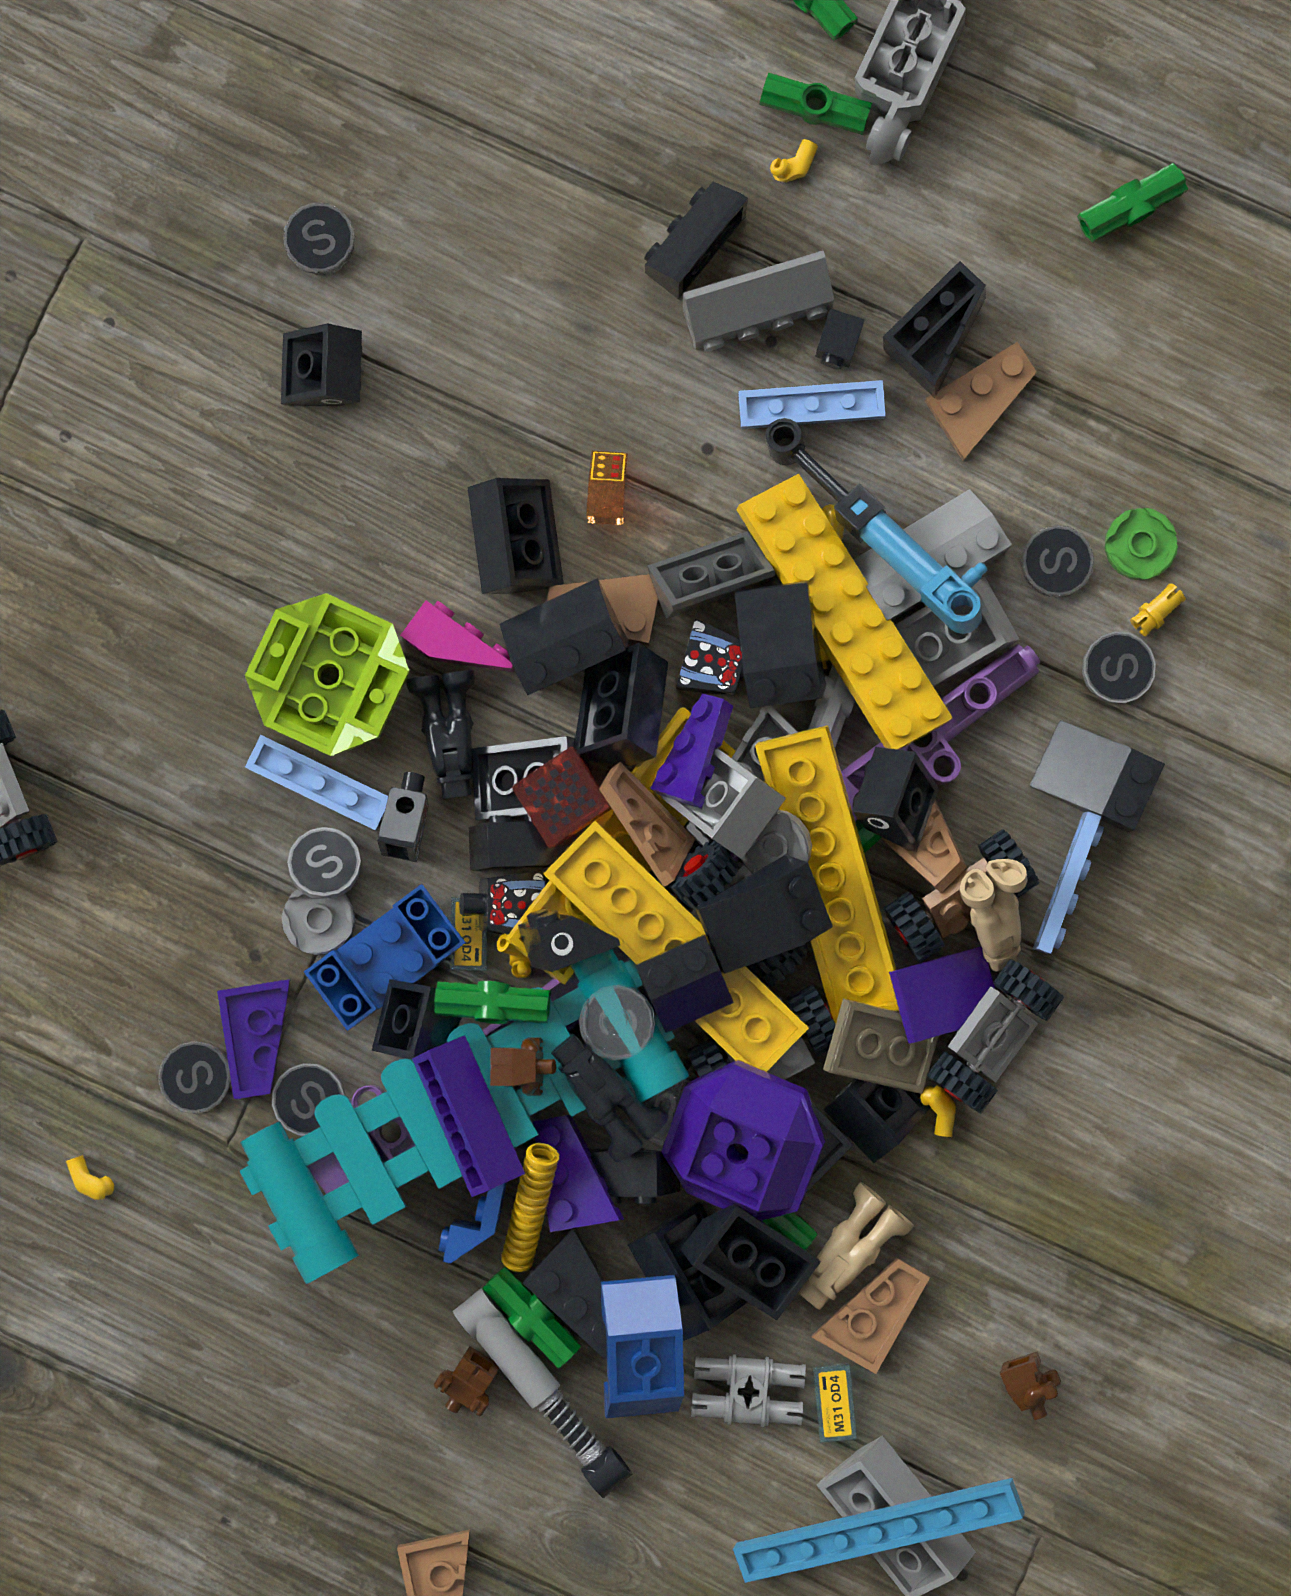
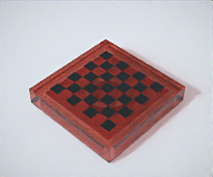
M570 746L511 787L550 849H554L612 809L599 790V785L573 746Z

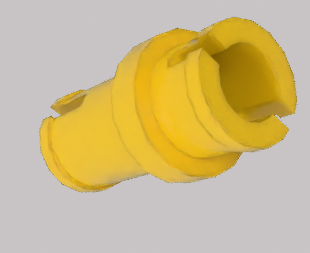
M1172 583L1168 584L1149 604L1144 603L1140 606L1139 613L1130 619L1132 626L1136 630L1139 627L1142 628L1139 631L1141 635L1146 637L1152 629H1159L1164 624L1163 619L1186 600L1181 590L1175 594L1174 591L1177 589V586Z

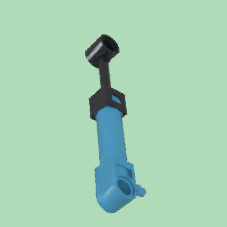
M782 418L775 420L769 425L765 434L770 456L776 463L786 466L797 463L838 502L834 506L836 520L860 543L865 541L921 595L922 602L951 630L956 633L966 634L977 629L982 618L979 596L972 587L987 572L985 564L982 562L978 563L961 578L947 565L943 568L886 514L885 506L865 487L858 484L848 492L805 451L801 429L795 421ZM782 438L793 439V442L788 446L777 445L778 441ZM960 605H967L972 608V611L965 616H959L953 612Z

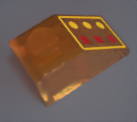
M592 451L588 482L587 523L623 525L628 453Z

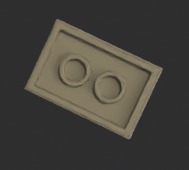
M843 998L823 1070L837 1075L922 1094L939 1036L908 1044L900 1012Z

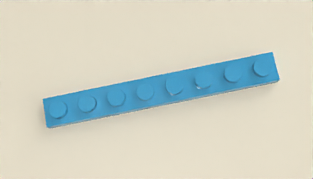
M1013 1478L737 1542L733 1551L743 1579L747 1583L1023 1519L1025 1512Z

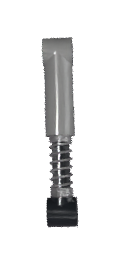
M482 1287L453 1310L455 1317L463 1328L480 1343L532 1409L537 1407L539 1412L544 1411V1417L548 1416L552 1421L550 1425L557 1427L556 1433L561 1432L564 1436L563 1441L567 1440L571 1445L569 1449L574 1448L577 1452V1459L583 1464L581 1472L602 1498H605L633 1475L617 1451L611 1446L604 1447L600 1440H595V1434L588 1432L589 1426H584L582 1418L575 1416L576 1410L569 1408L570 1402L563 1401V1394L558 1390L560 1386L558 1381L505 1318L501 1308L486 1294Z

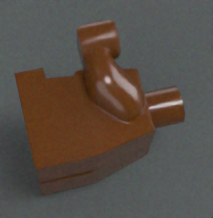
M528 1037L522 1041L521 1048H491L490 1086H521L522 1092L525 1095L541 1096L543 1090H540V1086H543V1074L556 1073L555 1059H543V1047H540L543 1039L541 1037Z
M469 1346L454 1372L444 1370L436 1379L434 1387L436 1389L438 1387L442 1388L440 1392L450 1396L445 1406L451 1412L458 1413L462 1405L470 1408L471 1412L476 1410V1415L481 1416L489 1405V1396L485 1393V1390L493 1380L499 1367L493 1360Z
M1038 1351L1004 1362L1000 1371L1009 1396L1021 1411L1030 1409L1034 1420L1047 1416L1044 1407L1046 1399L1050 1400L1058 1396L1056 1386L1061 1383L1059 1374L1055 1369L1049 1370L1044 1374L1039 1371L1041 1359Z

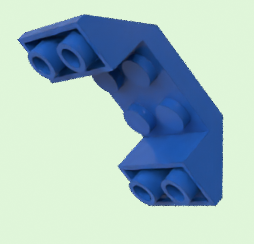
M423 884L392 905L393 908L340 948L332 950L304 971L305 975L347 1031L383 1007L389 979L414 984L466 943Z
M507 1182L489 1190L487 1197L481 1196V1199L479 1198L475 1221H480L481 1224L454 1219L450 1227L445 1226V1229L442 1230L438 1249L439 1252L445 1253L443 1262L452 1263L495 1234L499 1225Z
M675 1275L601 1282L602 1318L606 1327L608 1382H604L605 1417L616 1418L679 1411L684 1398L683 1328Z

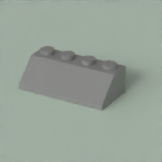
M824 251L683 293V312L695 350L704 348L705 352L717 350L725 346L724 341L738 337L739 341L750 340L757 337L760 330L773 327L774 331L786 329L794 325L793 320L807 316L808 320L819 319L828 314V310L832 309L834 303Z
M970 489L903 529L943 568L947 565L960 578L978 563L987 564L1005 553L1012 546L994 515ZM873 549L853 559L868 582L866 588L887 621L889 619L893 621L922 603L921 595Z
M883 1436L858 1449L817 1484L818 1488L842 1518L931 1497ZM959 1533L872 1553V1555L905 1596H921L955 1579L976 1551L965 1537Z

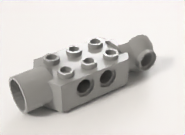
M962 0L890 1L855 76V94L858 98L871 102V109L886 115L885 118L880 116L877 118L868 137L866 149L871 150L869 164L880 165L892 159L902 160L913 132L907 129L909 122L922 119L965 26L966 8L961 3Z

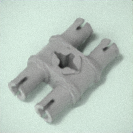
M736 1354L728 1356V1359L695 1356V1367L710 1369L694 1368V1380L727 1381L726 1385H730L729 1393H726L725 1396L693 1393L692 1404L706 1405V1407L691 1405V1417L724 1419V1423H727V1425H731V1422L760 1424V1427L763 1428L768 1426L769 1422L802 1425L801 1414H790L788 1412L803 1413V1402L770 1400V1396H767V1390L771 1389V1385L800 1387L804 1389V1377L790 1375L805 1376L806 1364L773 1363V1359H769V1357H765V1359L736 1357ZM748 1376H751L753 1388L757 1389L758 1393L751 1395V1400H749L746 1406L743 1393L738 1392V1389L745 1388Z

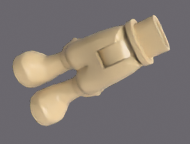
M1010 859L989 861L986 864L988 876L979 869H972L964 876L960 885V894L964 903L972 908L970 912L971 924L976 929L978 939L983 948V956L990 963V967L994 971L1003 970L1010 959L1017 962V955L1021 951L1019 901L1014 893L1020 892L1025 888L1027 871L1023 864Z
M860 1182L853 1192L856 1207L847 1220L842 1221L833 1228L832 1236L817 1256L821 1263L798 1292L819 1310L829 1298L835 1300L836 1294L847 1287L867 1266L875 1263L880 1247L895 1235L905 1236L914 1227L902 1213L889 1205L870 1233L860 1239L859 1236L863 1228L886 1205V1202L863 1182Z

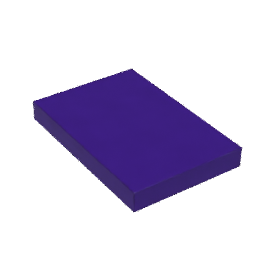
M982 946L889 972L908 1044L959 1030L990 987L995 989L988 961L983 956Z

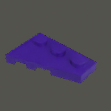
M702 693L700 699L693 706L691 715L683 730L676 737L674 746L667 759L657 771L656 778L650 789L661 796L702 809L706 798L701 794L705 779L709 780L712 778L715 767L710 764L714 750L722 745L733 705L722 698Z
M291 979L217 991L234 1100L272 1093Z
M565 1115L533 1121L532 1123L539 1134L535 1136L536 1143L548 1144L559 1153L553 1186L550 1190L551 1194L546 1207L550 1232L624 1220L619 1208L615 1207L607 1191L609 1188L604 1178L599 1176L590 1158L592 1154L573 1117Z

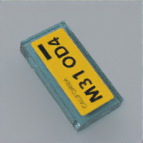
M451 897V923L466 943L450 955V970L487 971L488 932L479 930V915H461L459 910L460 897Z
M850 1364L813 1367L820 1443L857 1439Z

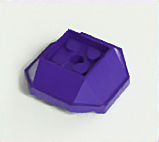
M737 1060L687 1083L661 1152L688 1194L722 1209L735 1203L763 1221L799 1210L826 1141L811 1107L812 1103L807 1089ZM734 1144L743 1145L747 1149L748 1154L739 1153L735 1149Z

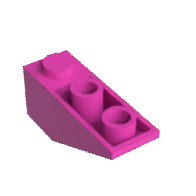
M425 601L400 635L403 640L432 661L508 672L514 671L506 649L497 643L493 648L488 646L481 640L484 636L481 631L468 622L462 627L451 619L455 613L439 601L434 606Z

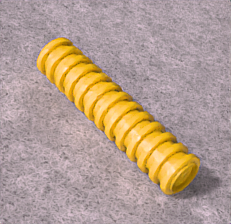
M535 1143L526 1150L523 1166L525 1174L521 1175L505 1244L501 1254L503 1265L512 1271H527L534 1262L548 1198L551 1194L550 1190L553 1186L555 1171L559 1161V1153L548 1144Z

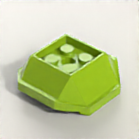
M325 593L275 610L248 667L245 678L264 726L334 757L380 738L409 676L410 670L393 623ZM327 667H336L339 670V679L333 685H324L321 681V674Z

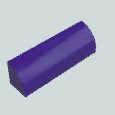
M461 1036L412 1058L471 1197L489 1191L525 1174L466 1036Z

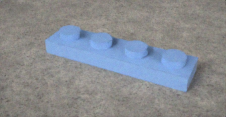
M883 380L738 391L741 429L769 427L772 422L782 418L791 419L798 425L885 419L886 416Z
M260 735L245 768L375 831L378 830L384 816L388 800L387 795Z
M1087 811L1081 816L1033 946L1034 950L1051 954L1053 948L1059 949L1062 944L1066 929L1061 928L1065 914L1071 915L1078 900V895L1074 893L1078 879L1081 881L1085 880L1091 865V861L1086 859L1091 846L1096 847L1103 833L1104 827L1099 825L1102 817L1100 815Z

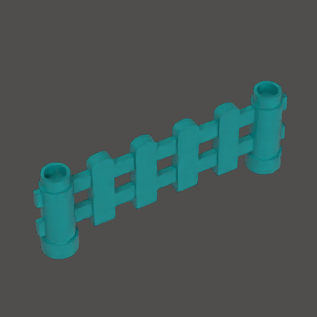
M613 949L572 964L571 967L579 980L578 988L554 1001L550 999L548 1024L515 1021L486 1037L483 1029L478 1024L467 1023L457 1027L449 1035L447 1042L464 1035L466 1036L514 1148L539 1135L529 1117L560 1099L563 1100L571 1117L586 1109L572 1090L564 1073H561L558 1069L560 1063L551 1052L570 1036L566 1026L585 1016L586 1008L594 996L632 1055L617 1058L605 1055L596 1048L592 1051L602 1057L614 1070L619 1067L622 1068L626 1075L623 1079L631 1082L637 1096L636 1098L640 1102L689 1077L676 1050L672 1051L667 1041L675 1038L672 1031L665 1033L658 1015L654 1017L652 1015L653 1027L649 1040L643 1048L639 1044L614 988L621 986L633 989L641 995L638 987L642 986L643 983L636 969V964L631 959L625 963L623 960L619 961ZM528 1037H541L543 1039V1043H540V1047H543V1059H555L556 1073L543 1076V1086H540V1090H543L541 1096H527L522 1092V1089L515 1091L513 1086H490L491 1048H521L522 1041ZM399 1059L389 1064L381 1074V1081L387 1091L356 1108L346 1095L338 1094L325 1098L317 1105L314 1112L320 1127L295 1141L293 1138L289 1139L279 1121L240 1142L249 1161L247 1162L248 1166L239 1171L252 1196L259 1192H262L277 1220L268 1225L281 1251L289 1246L291 1247L295 1255L292 1259L305 1284L316 1280L359 1256L345 1229L341 1230L337 1220L363 1207L372 1225L406 1207L397 1188L430 1171L438 1188L462 1177L413 1060ZM400 1116L416 1146L384 1163L368 1133ZM334 1152L349 1182L323 1196L308 1166Z

